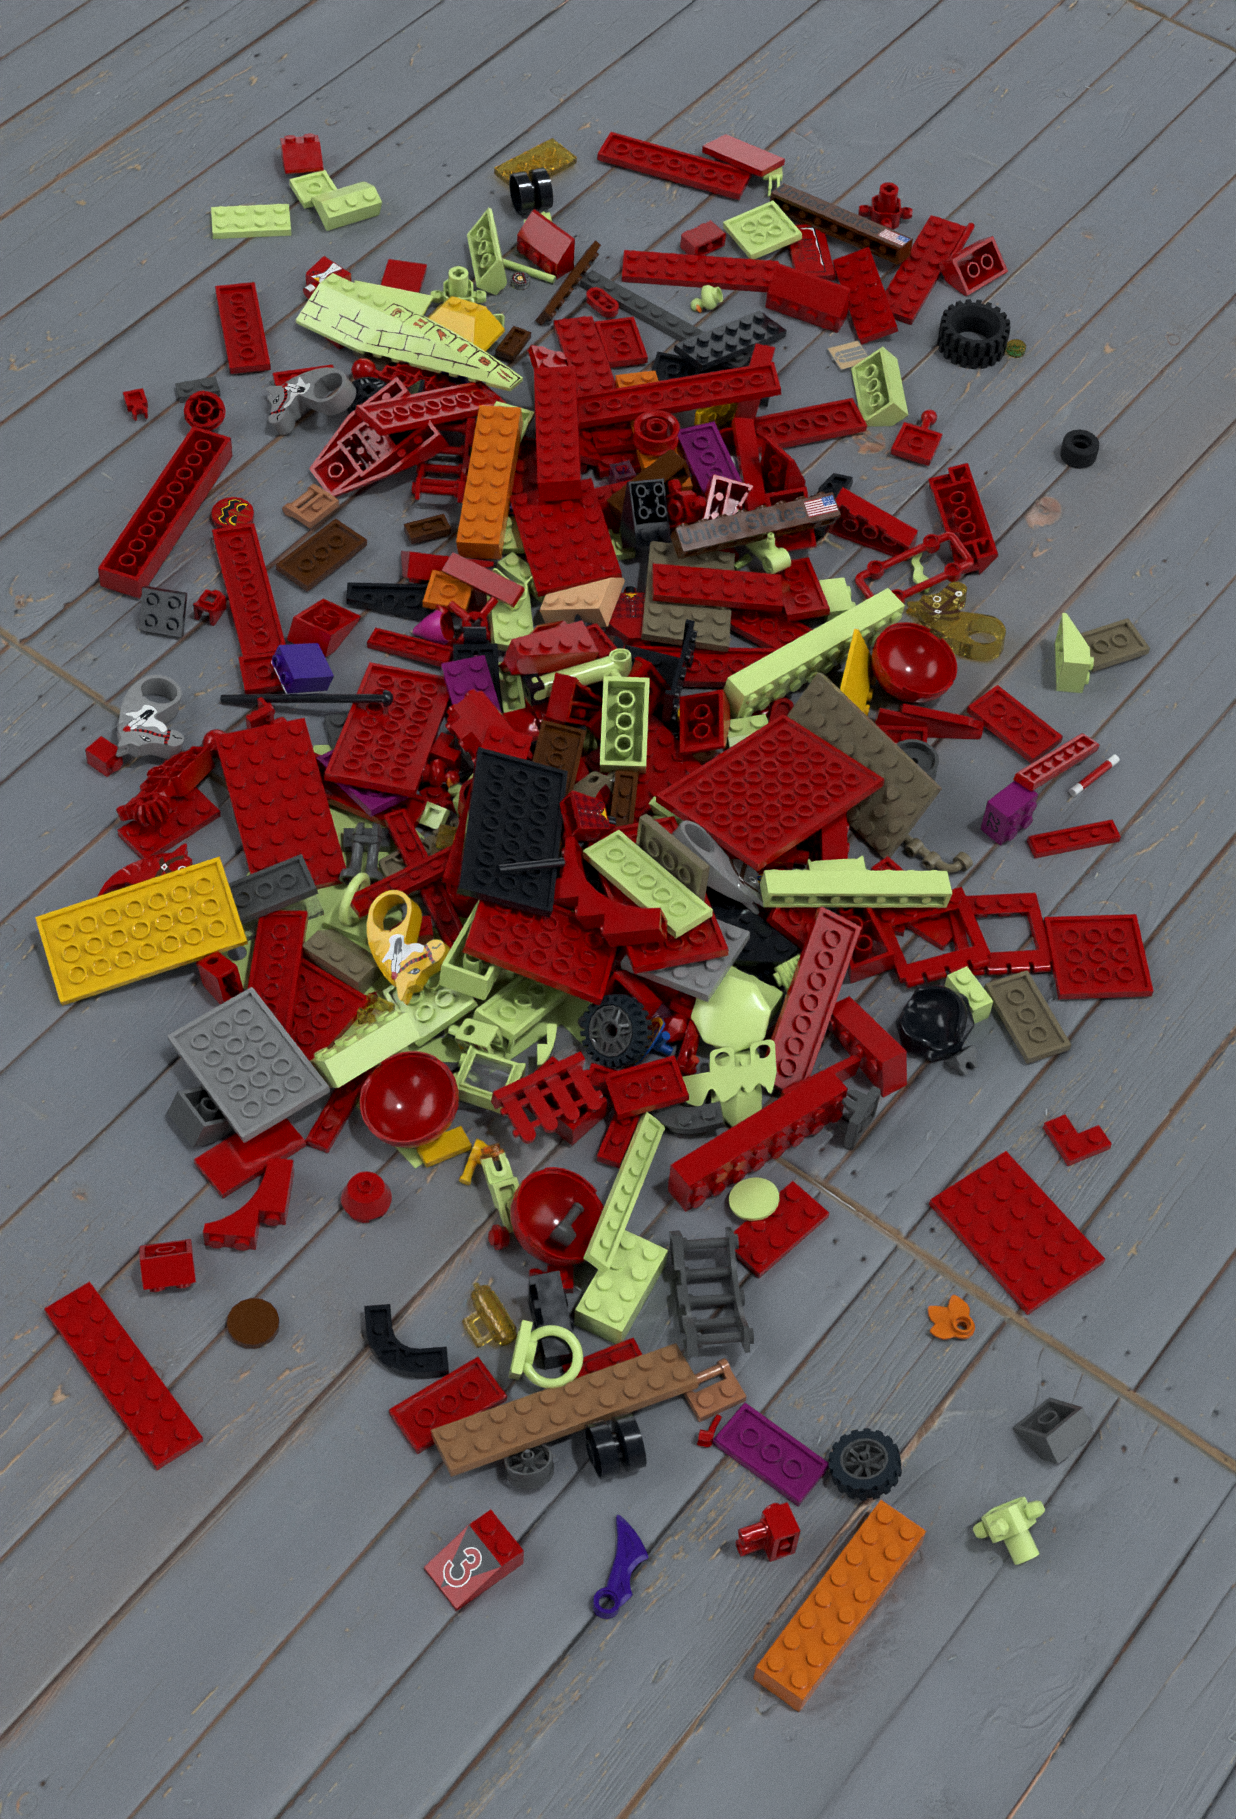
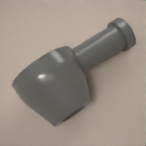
M575 1202L564 1219L549 1235L548 1239L555 1244L567 1248L577 1236L571 1225L584 1212L583 1206Z

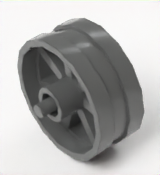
M541 1444L504 1458L506 1477L509 1483L516 1488L529 1490L542 1487L554 1475L553 1455L546 1444Z

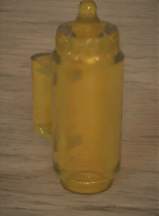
M474 1283L473 1287L475 1290L472 1291L470 1296L476 1311L464 1318L462 1324L476 1348L482 1347L491 1340H494L500 1346L512 1343L517 1338V1327L496 1292L488 1285L480 1286L479 1283ZM479 1318H481L489 1332L483 1337L474 1323Z

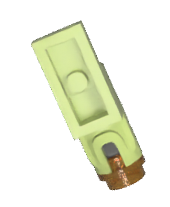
M495 1143L480 1148L481 1155L479 1156L494 1206L499 1211L503 1226H506L508 1232L511 1233L514 1231L510 1220V1207L514 1192L518 1188L519 1183L517 1177H514L504 1148L500 1147V1143Z

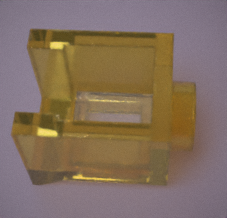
M368 993L366 996L368 1007L365 1010L359 1007L357 1010L358 1024H372L377 1021L375 1017L380 1013L394 1011L395 1004Z

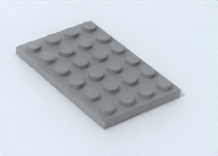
M253 987L167 1035L170 1044L243 1143L330 1092L328 1084Z

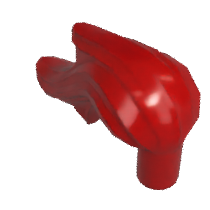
M691 1018L677 1058V1064L682 1076L696 1074V1066L700 1061L696 1056L700 1033Z

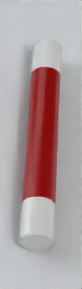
M1115 754L1069 789L1070 795L1073 797L1078 795L1120 761L1119 757Z

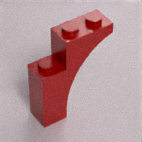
M268 1157L265 1175L252 1198L233 1214L204 1224V1244L217 1249L229 1247L240 1251L256 1250L260 1223H265L269 1226L286 1225L295 1173L294 1160Z

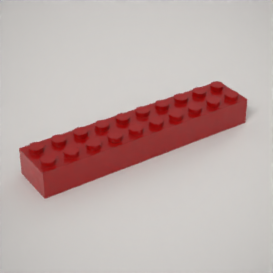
M192 426L98 567L101 587L141 598L142 587L149 586L232 458V442L230 437Z

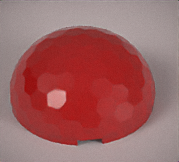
M909 622L892 624L885 628L877 637L872 650V668L879 684L891 696L904 702L926 703L936 700L948 691L957 675V661L952 649L943 638L940 640L929 632L931 629Z
M419 1051L398 1053L380 1062L381 1065L371 1075L367 1076L360 1094L361 1115L370 1132L380 1141L401 1148L421 1147L430 1144L442 1136L453 1122L459 1106V1089L449 1067L435 1056Z
M547 1167L526 1177L514 1192L510 1207L512 1228L524 1250L537 1260L553 1266H573L586 1261L584 1255L604 1209L596 1194L597 1190L579 1174L558 1167ZM576 1202L583 1206L584 1212L571 1225L577 1236L566 1248L555 1244L548 1237Z

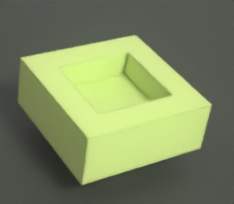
M427 801L419 823L435 830L439 827L444 828L450 810Z

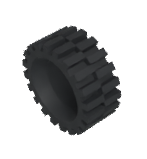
M966 299L965 303H962L960 300L956 302L955 306L953 304L949 305L948 310L945 309L941 317L937 339L938 350L940 353L944 352L943 357L946 360L951 358V363L954 365L957 362L961 363L960 367L966 368V365H970L971 369H976L977 366H981V369L987 368V364L992 367L996 365V361L1000 362L1006 352L1011 328L1010 320L1006 319V313H1000L1001 308L998 306L992 308V303L989 302L986 305L981 304L982 300L977 299L976 303H972L971 299ZM975 332L987 339H969L960 335V333Z

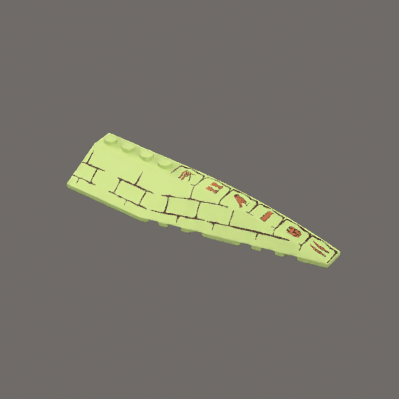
M333 273L319 283L296 318L297 324L357 353L365 354V352L373 353V357L392 358V362L396 363L409 362V366L439 374L441 371L448 372L449 376L455 378L459 375L468 377V381L475 383L483 381L486 382V386L510 392L523 381V377L444 326Z

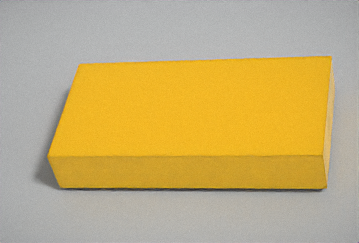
M462 1126L445 1132L430 1144L416 1147V1150L425 1167L428 1168L472 1150V1144Z

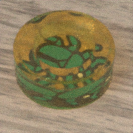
M1019 339L1008 341L1006 353L1010 357L1020 358L1025 355L1026 344Z

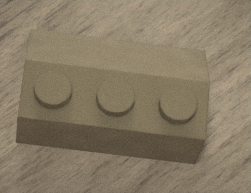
M335 929L318 930L302 945L304 959L363 994L383 975L370 952Z

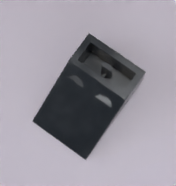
M664 479L627 482L620 523L623 549L650 546L652 541L672 543Z

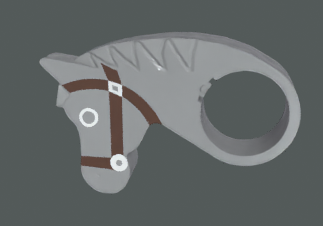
M683 821L672 835L710 866L707 886L741 902L757 915L759 909L756 903L764 907L760 884L757 880L759 871L754 870L740 859H730L704 828L692 821Z

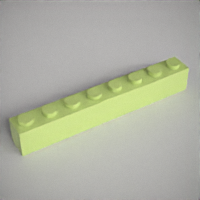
M844 869L764 870L760 882L764 907L946 908L952 896L948 872L937 870L854 871Z

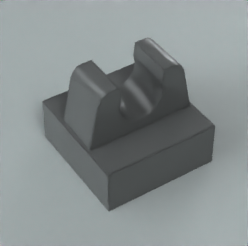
M974 1045L962 1048L958 1053L951 1055L944 1061L949 1069L954 1068L961 1076L967 1075L969 1072L966 1069V1063L971 1069L978 1067L975 1057L978 1052Z

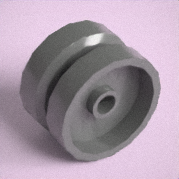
M907 739L898 742L897 745L935 781L939 765V757L935 749L928 743L917 739Z

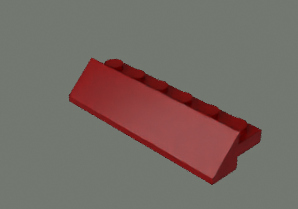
M964 463L949 467L948 474L929 478L928 481L944 533H954L973 557V566L961 574L978 570L980 575L998 557V551L969 464ZM947 540L954 563L961 564L965 562L952 543Z

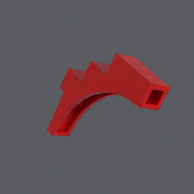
M575 837L566 838L565 848H562L565 866L560 869V878L556 879L554 904L570 911L575 910V918L577 921H580L584 929L601 928V935L606 939L610 947L666 941L668 920L662 909L623 905L608 899L596 891L586 880L582 865V849Z

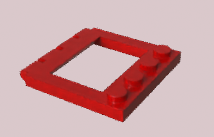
M962 887L951 889L952 896L946 908L885 907L873 911L895 953L894 969L900 984L905 983L907 988L924 984L923 977H926L929 983L946 978V971L951 974L966 966L969 968L968 965H971L973 970L990 965L988 960L991 959L990 950ZM951 911L954 913L958 911L972 946L907 964L893 929L897 925L904 923L910 925L917 923L919 919L926 917L932 919L939 917L944 912Z
M1036 893L966 896L973 914L977 918H984L990 914H997L999 917L1010 916L1011 913H1020L1022 916L1027 915L1036 950L990 952L989 966L973 970L971 965H968L969 970L974 976H984V970H986L987 975L1007 974V968H1009L1010 974H1017L1026 970L1030 973V967L1033 973L1051 971L1052 958ZM948 911L955 950L968 948L969 943L966 931L958 911L954 913Z

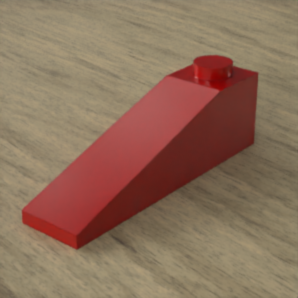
M401 550L402 575L405 578H409L411 583L421 584L422 580H430L433 570L442 572V568L450 556ZM466 558L484 568L494 565L493 561Z

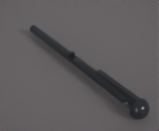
M384 690L383 694H222L220 697L221 703H258L257 699L262 697L267 703H383L384 707L390 706L394 699L393 694L389 690Z

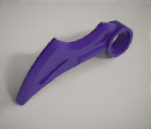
M616 1515L617 1546L608 1582L605 1588H601L595 1593L592 1607L594 1613L602 1619L615 1617L620 1607L633 1596L630 1587L631 1574L635 1567L649 1559L641 1539L630 1524L620 1515ZM604 1597H608L614 1601L615 1605L611 1609H604L600 1606L599 1601Z

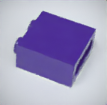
M318 643L278 645L271 660L286 694L326 693L334 678Z

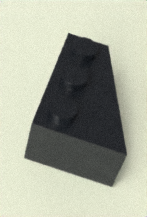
M560 1271L529 1276L528 1305L534 1329L547 1325H556L572 1332L574 1324L572 1316L568 1314V1301L563 1290ZM546 1336L538 1340L545 1370L562 1367L572 1362V1350L562 1338Z

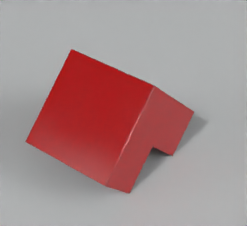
M441 732L432 746L429 764L435 759L442 760L447 764L445 773L451 770L457 773L460 772L461 751L454 749V736Z

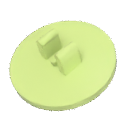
M754 1177L742 1180L733 1187L729 1195V1205L732 1212L739 1218L749 1221L761 1220L770 1216L779 1204L778 1189L772 1182L764 1178Z

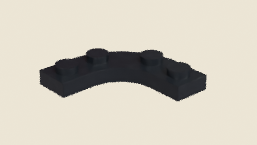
M390 1304L364 1306L367 1342L374 1357L384 1367L394 1373L407 1377H431L449 1374L447 1346L422 1349L410 1348L402 1344L394 1335Z

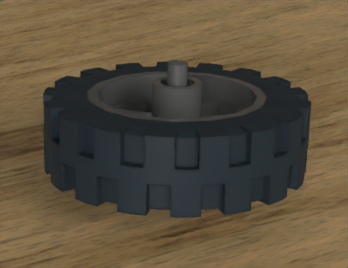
M864 1428L863 1431H858L857 1429L851 1431L849 1435L844 1434L841 1436L838 1443L835 1442L832 1446L833 1452L829 1453V1468L834 1485H837L838 1490L842 1494L844 1492L847 1494V1497L851 1499L857 1497L861 1501H867V1498L875 1500L880 1498V1495L883 1493L887 1495L891 1492L892 1486L895 1487L898 1484V1476L901 1477L902 1474L901 1458L896 1443L893 1444V1439L890 1436H884L883 1432L879 1430L874 1432L869 1428ZM870 1452L876 1453L877 1455L871 1457ZM852 1457L857 1460L856 1462H848ZM883 1459L885 1460L884 1466L875 1464ZM847 1469H857L853 1475L847 1471Z

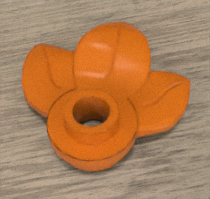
M952 1295L948 1307L929 1306L928 1315L932 1323L935 1324L930 1329V1333L943 1340L954 1337L958 1339L970 1338L974 1334L975 1324L969 1316L970 1308L968 1304L960 1297ZM958 1326H963L966 1330H961Z

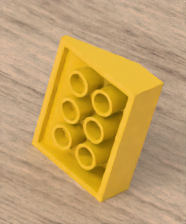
M854 628L840 690L868 716L870 705H866V703L872 700L874 689L870 688V685L875 686L876 677L872 668V656L859 629Z

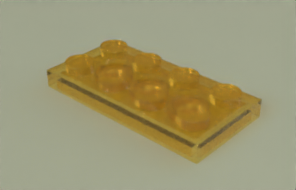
M551 138L495 167L494 174L507 185H509L511 174L525 171L528 175L530 170L542 167L546 169L549 177L576 164L577 157Z

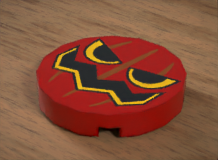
M229 497L218 501L213 506L211 516L214 525L219 529L253 523L254 510L248 501L238 497Z

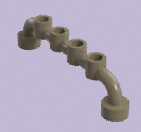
M908 834L903 841L907 844L905 851L911 857L920 854L924 858L922 863L928 870L936 867L948 873H955L959 870L966 872L973 865L972 859L965 852H959L953 858L954 863L947 864L942 861L937 852H931L924 847L920 839L913 838Z

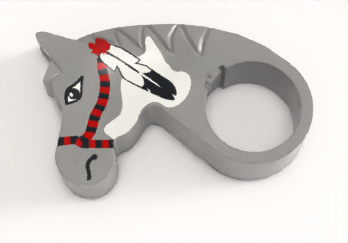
M326 367L305 372L288 380L281 386L266 388L270 393L267 401L272 406L268 421L280 435L288 434L294 429L295 421L308 408L329 416L346 410L356 397V388L345 373L336 368ZM340 387L332 396L325 398L330 391Z
M149 675L132 685L126 693L120 709L117 726L119 740L117 757L126 754L136 758L154 755L168 760L172 755L182 752L184 736L176 730L167 729L165 723L175 718L179 711L182 691L177 682L163 675ZM159 694L165 696L171 702H149L145 695Z

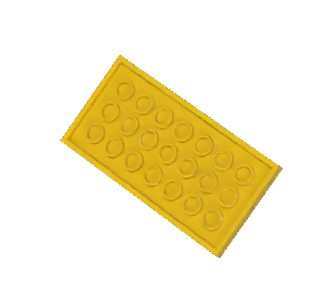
M220 856L35 917L62 1006L202 960L214 952L223 953L248 944Z

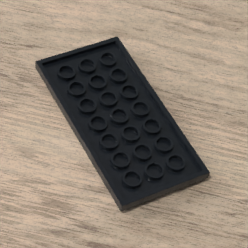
M478 747L456 894L550 918L553 912L557 868L497 874L496 866L559 857L563 820L559 803L565 798L568 771Z

